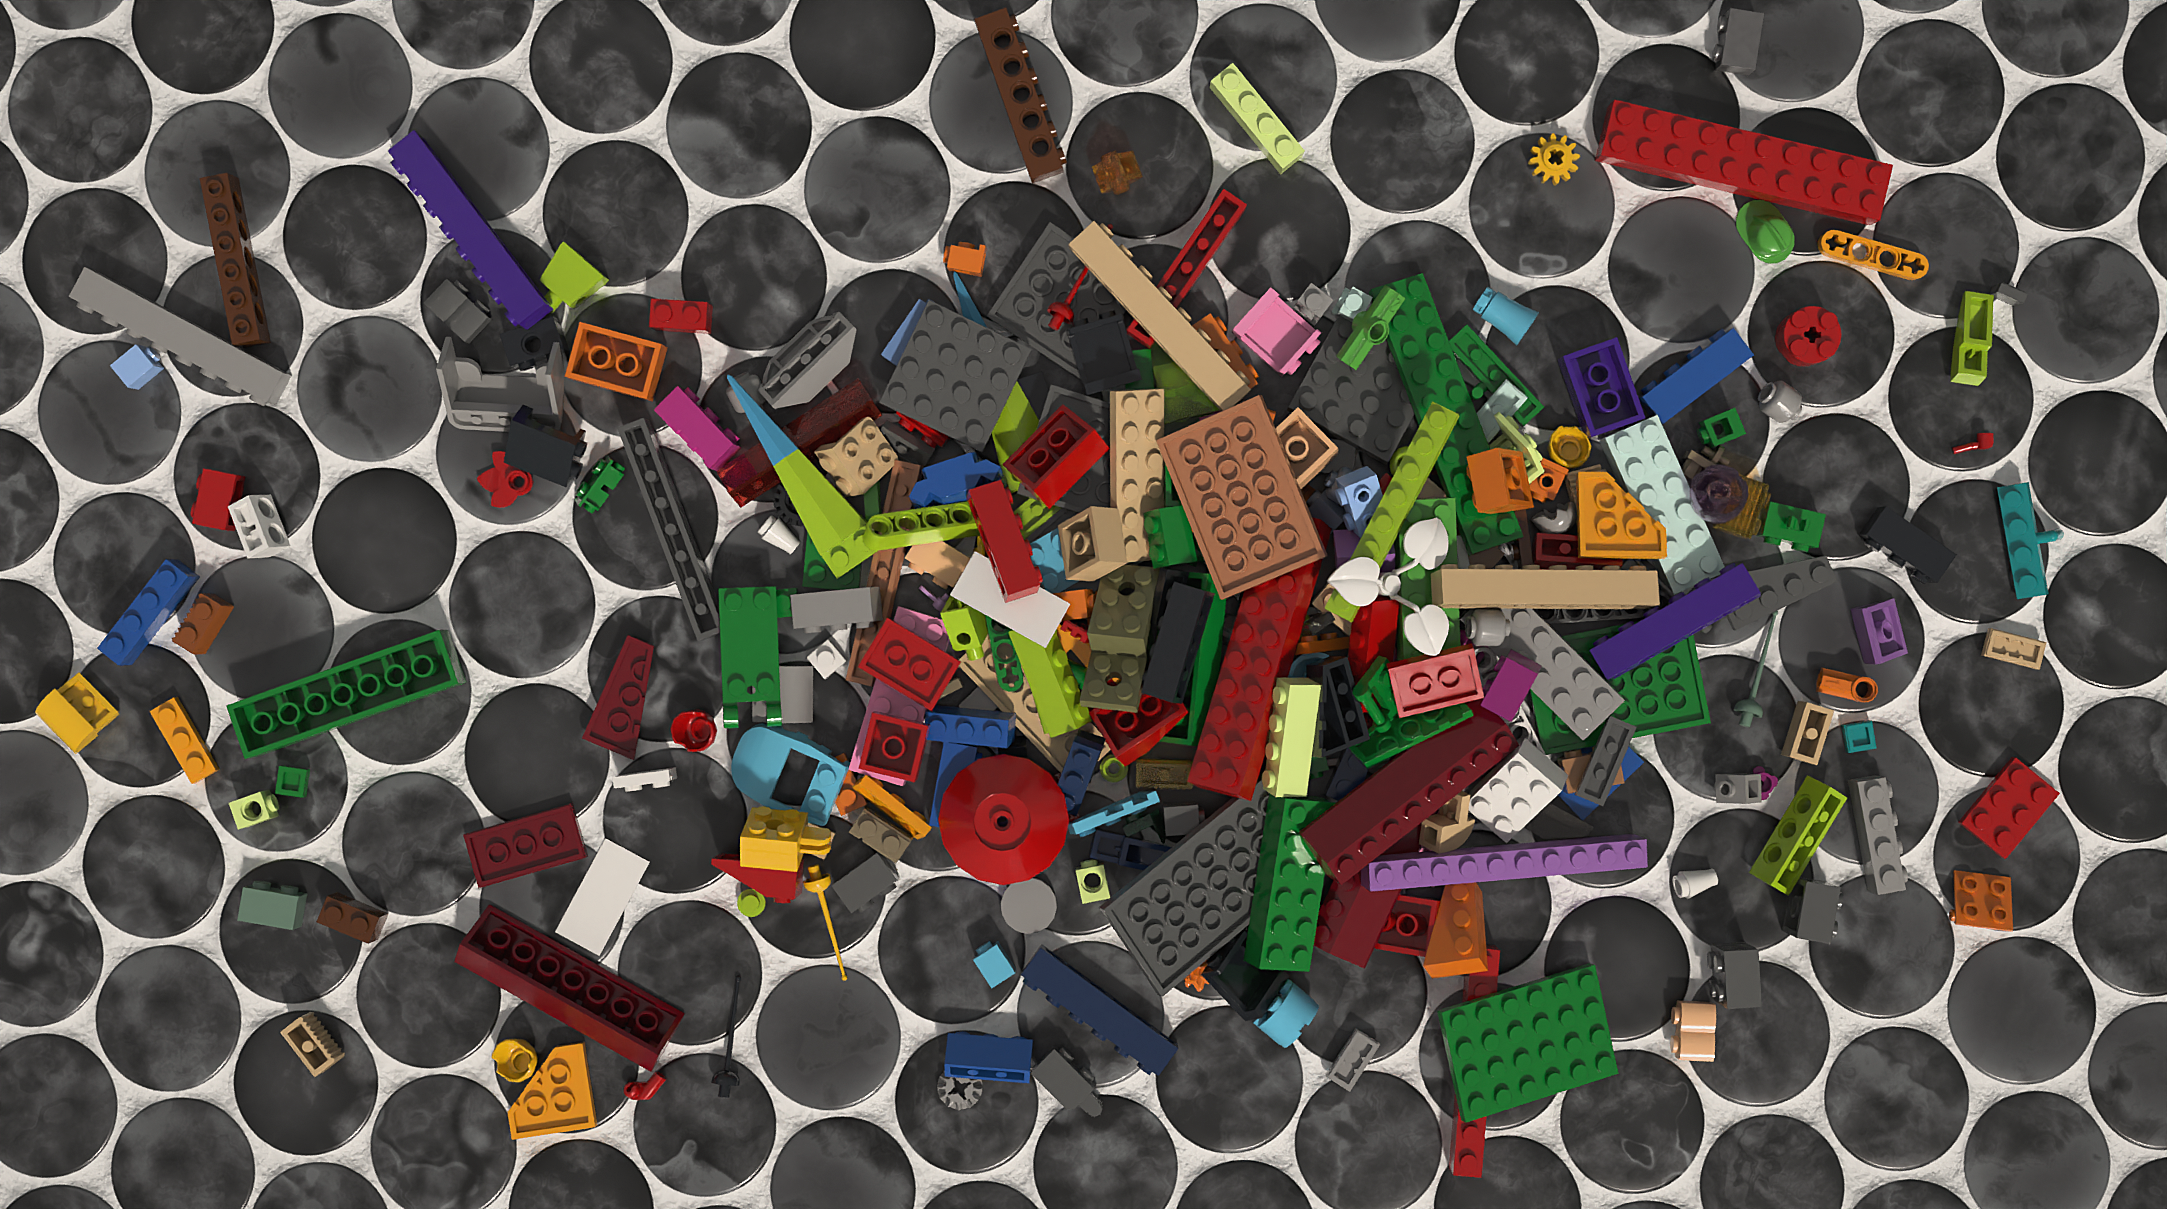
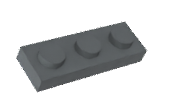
M1612 716L1607 717L1575 795L1604 806L1637 728L1636 726Z

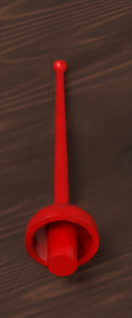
M1108 224V225H1107V228H1108L1109 230H1112V229H1113V225H1112V224ZM1086 266L1064 303L1054 302L1047 308L1048 313L1053 316L1048 324L1052 329L1058 330L1062 322L1067 324L1073 322L1074 312L1069 305L1089 270Z

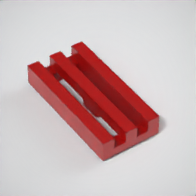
M1079 620L1064 621L1060 628L1062 631L1071 632L1070 635L1074 638H1081L1079 641L1089 643L1087 635L1088 625Z

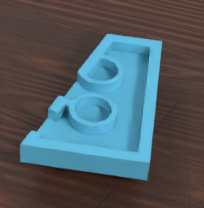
M1140 791L1069 822L1068 830L1070 834H1079L1080 837L1094 833L1096 831L1095 827L1105 823L1106 826L1121 821V817L1130 813L1134 815L1146 810L1147 806L1160 802L1156 791Z

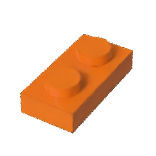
M1337 632L1320 634L1321 640L1317 639V635L1300 637V643L1297 645L1295 655L1347 649L1350 644L1349 637L1338 638Z
M846 753L834 757L842 763L846 760L849 762ZM848 770L835 802L841 816L868 804L866 798L852 788L857 778L854 771Z

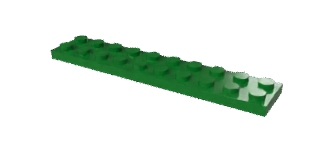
M1423 273L1386 284V286L1405 298L1388 323L1389 334L1386 340L1419 426L1432 402L1456 412L1460 416L1434 466L1446 497L1455 498L1456 524L1468 555L1471 556L1521 539L1524 536L1514 511L1495 514L1478 513L1477 508L1473 504L1472 494L1474 491L1472 481L1469 479L1466 470L1468 465L1467 456L1490 450V447ZM1384 285L1369 291V295L1373 297L1372 303Z

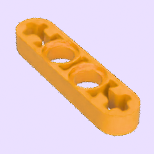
M1838 230L1827 231L1820 236L1817 244L1820 253L1826 257L1907 280L1919 279L1929 269L1928 260L1920 253ZM1835 237L1834 242L1844 245L1847 243V240L1849 243L1846 248L1835 247L1829 250L1830 245L1826 243V240ZM1857 243L1864 245L1866 248V256L1863 259L1856 258L1852 253V248ZM1883 251H1888L1893 255L1894 262L1890 267H1885L1880 263L1879 258ZM1916 260V265L1920 267V270L1911 273V267L1905 265L1897 270L1901 262L1911 263Z

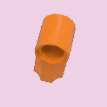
M1821 668L1816 682V692L1850 699L1855 702H1870L1878 693L1876 682L1869 677L1856 676L1826 668ZM1860 682H1864L1868 687V692L1864 697H1859L1856 693V686Z

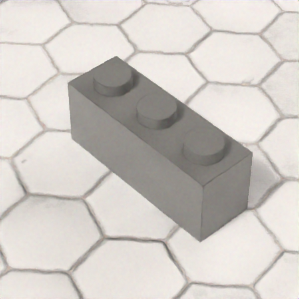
M880 587L790 595L793 629L804 628V633L821 632V626L829 625L830 631L847 630V624L856 623L857 628L874 627L873 621L883 620Z

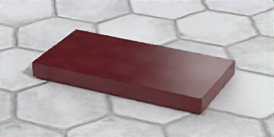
M573 803L463 834L478 889L588 857Z

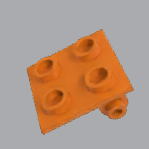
M1954 870L1955 910H1950L1949 920L1954 921L1955 925L2012 932L2011 877Z

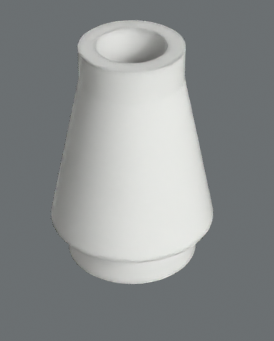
M772 514L758 530V533L762 535L761 539L785 550L789 554L801 542L779 517L775 518Z
M1714 869L1680 871L1678 875L1673 876V887L1679 898L1685 897L1689 899L1718 884V877Z

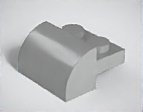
M779 666L782 723L813 722V666ZM752 686V694H754L755 688ZM766 701L752 702V722H766Z

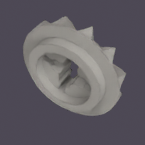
M944 1070L939 1077L937 1085L939 1098L947 1107L957 1109L958 1111L971 1108L981 1096L982 1080L956 1078L961 1084L971 1082L964 1089V1098L959 1091L950 1093L955 1087L954 1077H945Z

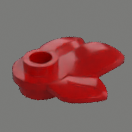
M495 451L492 454L495 468L483 472L477 477V481L484 489L493 492L491 506L505 508L512 505L518 496H523L530 492L533 487V477L531 473L503 463L505 452ZM518 477L524 479V484L521 487H517L515 484Z

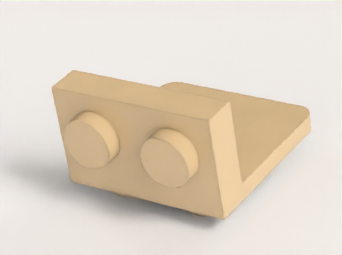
M870 417L862 418L837 442L821 445L814 452L819 458L822 468L829 472L835 481L836 488L845 497L865 494L894 466V460H898V456Z

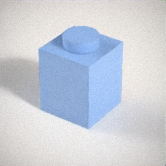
M135 344L110 365L128 388L137 390L164 369L158 362L161 359L153 348Z

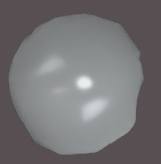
M1568 502L1565 505L1558 503V509L1555 513H1550L1543 509L1534 515L1531 521L1541 533L1565 534L1573 527L1577 520L1576 505L1573 502Z

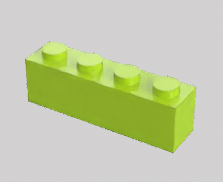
M1014 630L1009 631V636L1050 737L1076 730L1091 722L1088 707H1083L1080 704L1081 693L1078 688V682L1072 673L1067 655L1061 646L1057 630L1054 632L1046 648Z

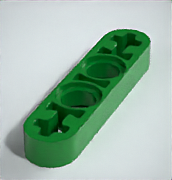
M985 615L997 682L1005 691H1016L1023 683L1021 663L1008 633L1012 629L1006 627L1001 632L995 631L991 626L992 618ZM1002 643H1008L1012 646L1013 654L1008 659H1001L997 655V647ZM1015 660L1016 667L1010 666L1012 675H1017L1018 680L1014 681L1013 687H1009L1008 683L1002 682V678L1006 677L1007 673L1005 667L1001 670L999 669V663L1008 664Z

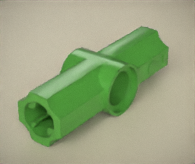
M1384 285L1369 309L1358 313L1354 317L1352 322L1353 332L1336 357L1357 370L1373 345H1378L1387 338L1389 334L1388 323L1405 298Z

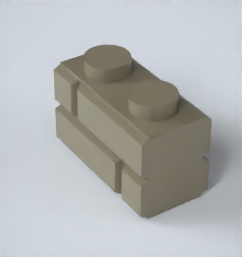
M868 806L864 808L849 831L850 834L858 839L862 838L864 843L894 863L899 861L914 838Z

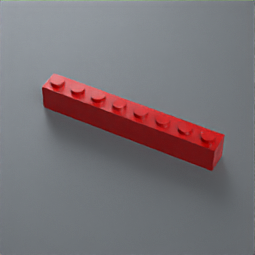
M1486 945L1488 971L1464 974L1462 1003L1497 992L1500 949L1496 946ZM1456 1094L1454 1097L1449 1169L1454 1176L1482 1178L1487 1116L1467 1123L1462 1121Z

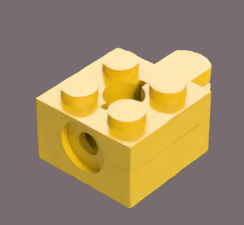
M765 806L752 807L740 836V866L797 872L804 853L819 855L829 853L831 850V831L827 828L808 827V812H799L795 809L777 810Z

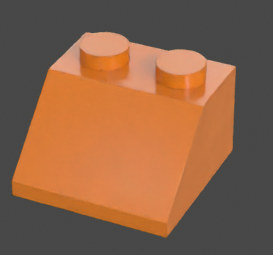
M1497 447L1467 456L1468 465L1466 470L1469 479L1472 481L1474 491L1472 500L1478 513L1495 514L1534 507L1523 452Z

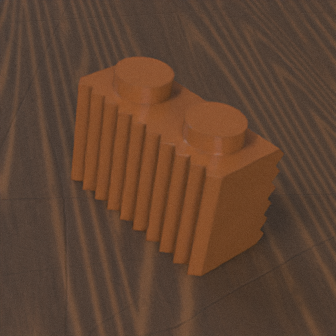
M198 594L199 598L195 599L196 603L192 604L193 608L189 609L190 613H187V618H183L184 623H180L181 627L178 628V632L175 633L172 642L194 655L206 654L234 608L232 604L216 594Z

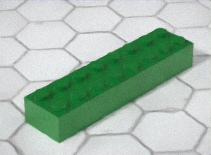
M437 630L226 705L243 756L245 759H249L467 683L449 630Z

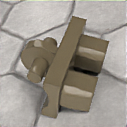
M1718 445L1715 450H1712L1705 446L1701 453L1709 457L1708 460L1693 450L1690 452L1686 451L1682 457L1685 462L1681 468L1685 478L1695 481L1701 470L1709 474L1702 488L1713 495H1717L1725 485L1732 484L1735 476L1716 465V463H1719L1726 467L1729 464L1730 460L1722 456L1725 447Z

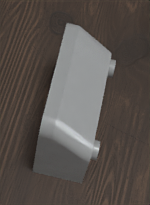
M445 337L436 371L447 417L454 427L464 430L509 432L512 418L522 405L533 408L531 420L558 431L560 430L563 419L565 371L559 342H553L549 361L538 365L536 377L482 375L481 368L477 362L470 358L456 357L452 338Z

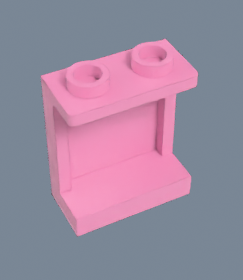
M1270 287L1235 326L1232 333L1276 373L1283 377L1286 372L1292 375L1302 364L1298 359L1305 351L1310 355L1321 343L1317 339L1321 332L1309 325L1278 297L1279 294Z

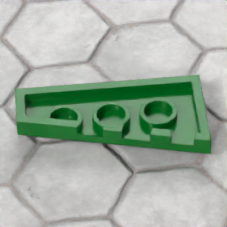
M1465 703L1399 718L1398 712H1396L1390 720L1391 727L1389 730L1379 733L1374 726H1371L1368 729L1370 739L1351 746L1349 749L1368 769L1474 716V714Z

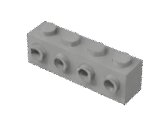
M1878 775L1848 780L1867 890L1877 895L1906 890L1905 882L1908 881V875L1905 866L1901 865L1900 854L1903 853V847L1900 838L1896 837L1895 826L1898 824L1895 810L1891 809L1890 798H1892L1893 792L1890 782L1886 781V777Z

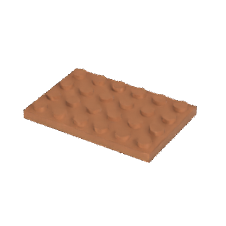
M1262 395L1253 397L1156 440L1221 600L1328 556Z

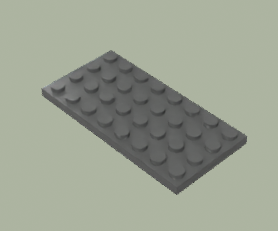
M1262 774L1258 777L1251 801L1236 797L1231 798L1099 907L1155 992L1161 997L1249 925L1269 792L1263 789Z

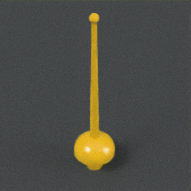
M819 864L808 867L810 878L804 880L803 885L808 891L818 894L842 973L841 978L843 981H846L847 976L844 972L823 892L829 887L831 876L830 874H821Z

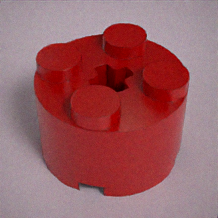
M1818 306L1804 307L1790 313L1778 325L1775 335L1776 347L1791 364L1811 366L1827 360L1836 353L1841 341V328L1838 318L1834 313ZM1805 332L1812 335L1811 341H1809V338L1804 337Z

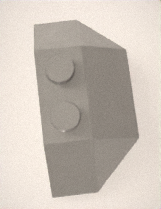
M840 312L810 321L769 360L758 391L774 409L810 402L850 363L857 329Z

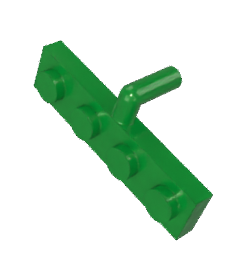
M1465 325L1449 340L1454 355L1479 381L1469 391L1472 401L1481 398L1487 390L1493 395L1507 379L1528 396L1526 401L1512 416L1521 427L1525 426L1544 408L1539 400L1468 325Z

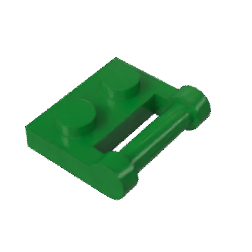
M1381 656L1376 658L1353 689L1354 697L1357 701L1362 702L1373 719L1372 724L1379 733L1390 729V720L1397 712L1387 669V663L1390 662L1387 658ZM1372 693L1375 696L1378 703L1380 704V706L1382 707L1381 710L1371 696Z

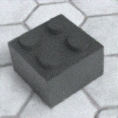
M1800 877L1788 896L1782 931L1795 938L1831 944L1832 937L1835 938L1838 931V922L1835 919L1837 909L1841 908L1843 902V894L1840 892L1841 887L1826 881Z
M1746 942L1711 944V951L1707 953V963L1709 969H1712L1713 980H1709V993L1711 997H1714V1001L1727 1009L1762 1007L1759 949Z

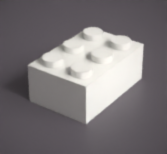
M1526 738L1519 743L1520 746L1498 763L1469 793L1471 795L1469 811L1506 843L1563 790L1568 778L1567 773Z

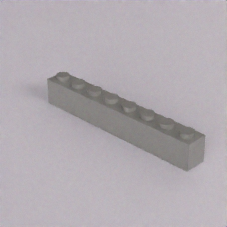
M84 267L69 295L70 298L78 301L76 305L78 308L90 314L95 310L102 314V321L115 327L118 324L123 325L127 328L125 333L139 340H142L143 337L151 340V347L163 353H167L169 350L177 354L175 359L191 367L192 363L201 367L200 373L214 380L217 376L226 381L224 386L238 393L241 390L250 393L249 399L262 406H265L266 403L277 405L292 377L289 373L238 346L232 345L231 342L96 270Z

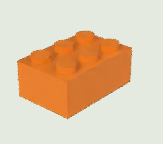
M579 322L565 377L653 402L668 347L660 343Z

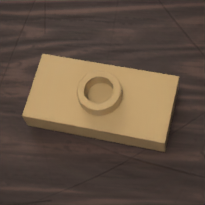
M1988 628L1981 656L2040 670L2047 642Z

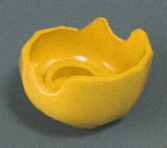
M1559 426L1549 437L1547 450L1550 459L1554 463L1571 469L1580 467L1590 457L1591 443L1586 434L1577 426Z
M505 1039L496 1045L492 1053V1059L497 1063L496 1072L510 1082H522L531 1077L537 1065L535 1049L523 1039Z

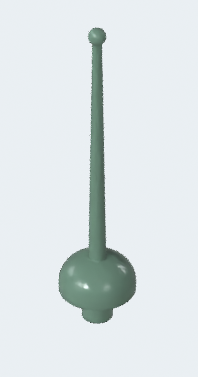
M1778 611L1772 613V620L1749 699L1737 702L1734 707V711L1741 713L1739 725L1750 728L1753 717L1762 718L1763 709L1760 704L1755 702Z

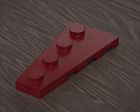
M628 634L582 739L635 760L654 645Z

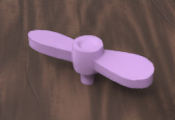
M921 585L918 588L934 601L932 605L941 612L946 604V600L950 596L945 593L942 598H937L924 586Z

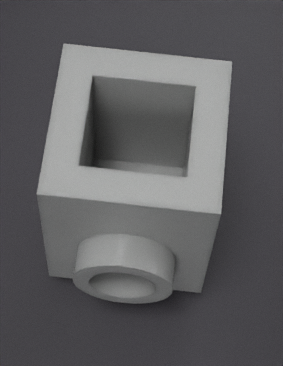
M1715 774L1714 791L1716 803L1751 804L1762 802L1761 774Z

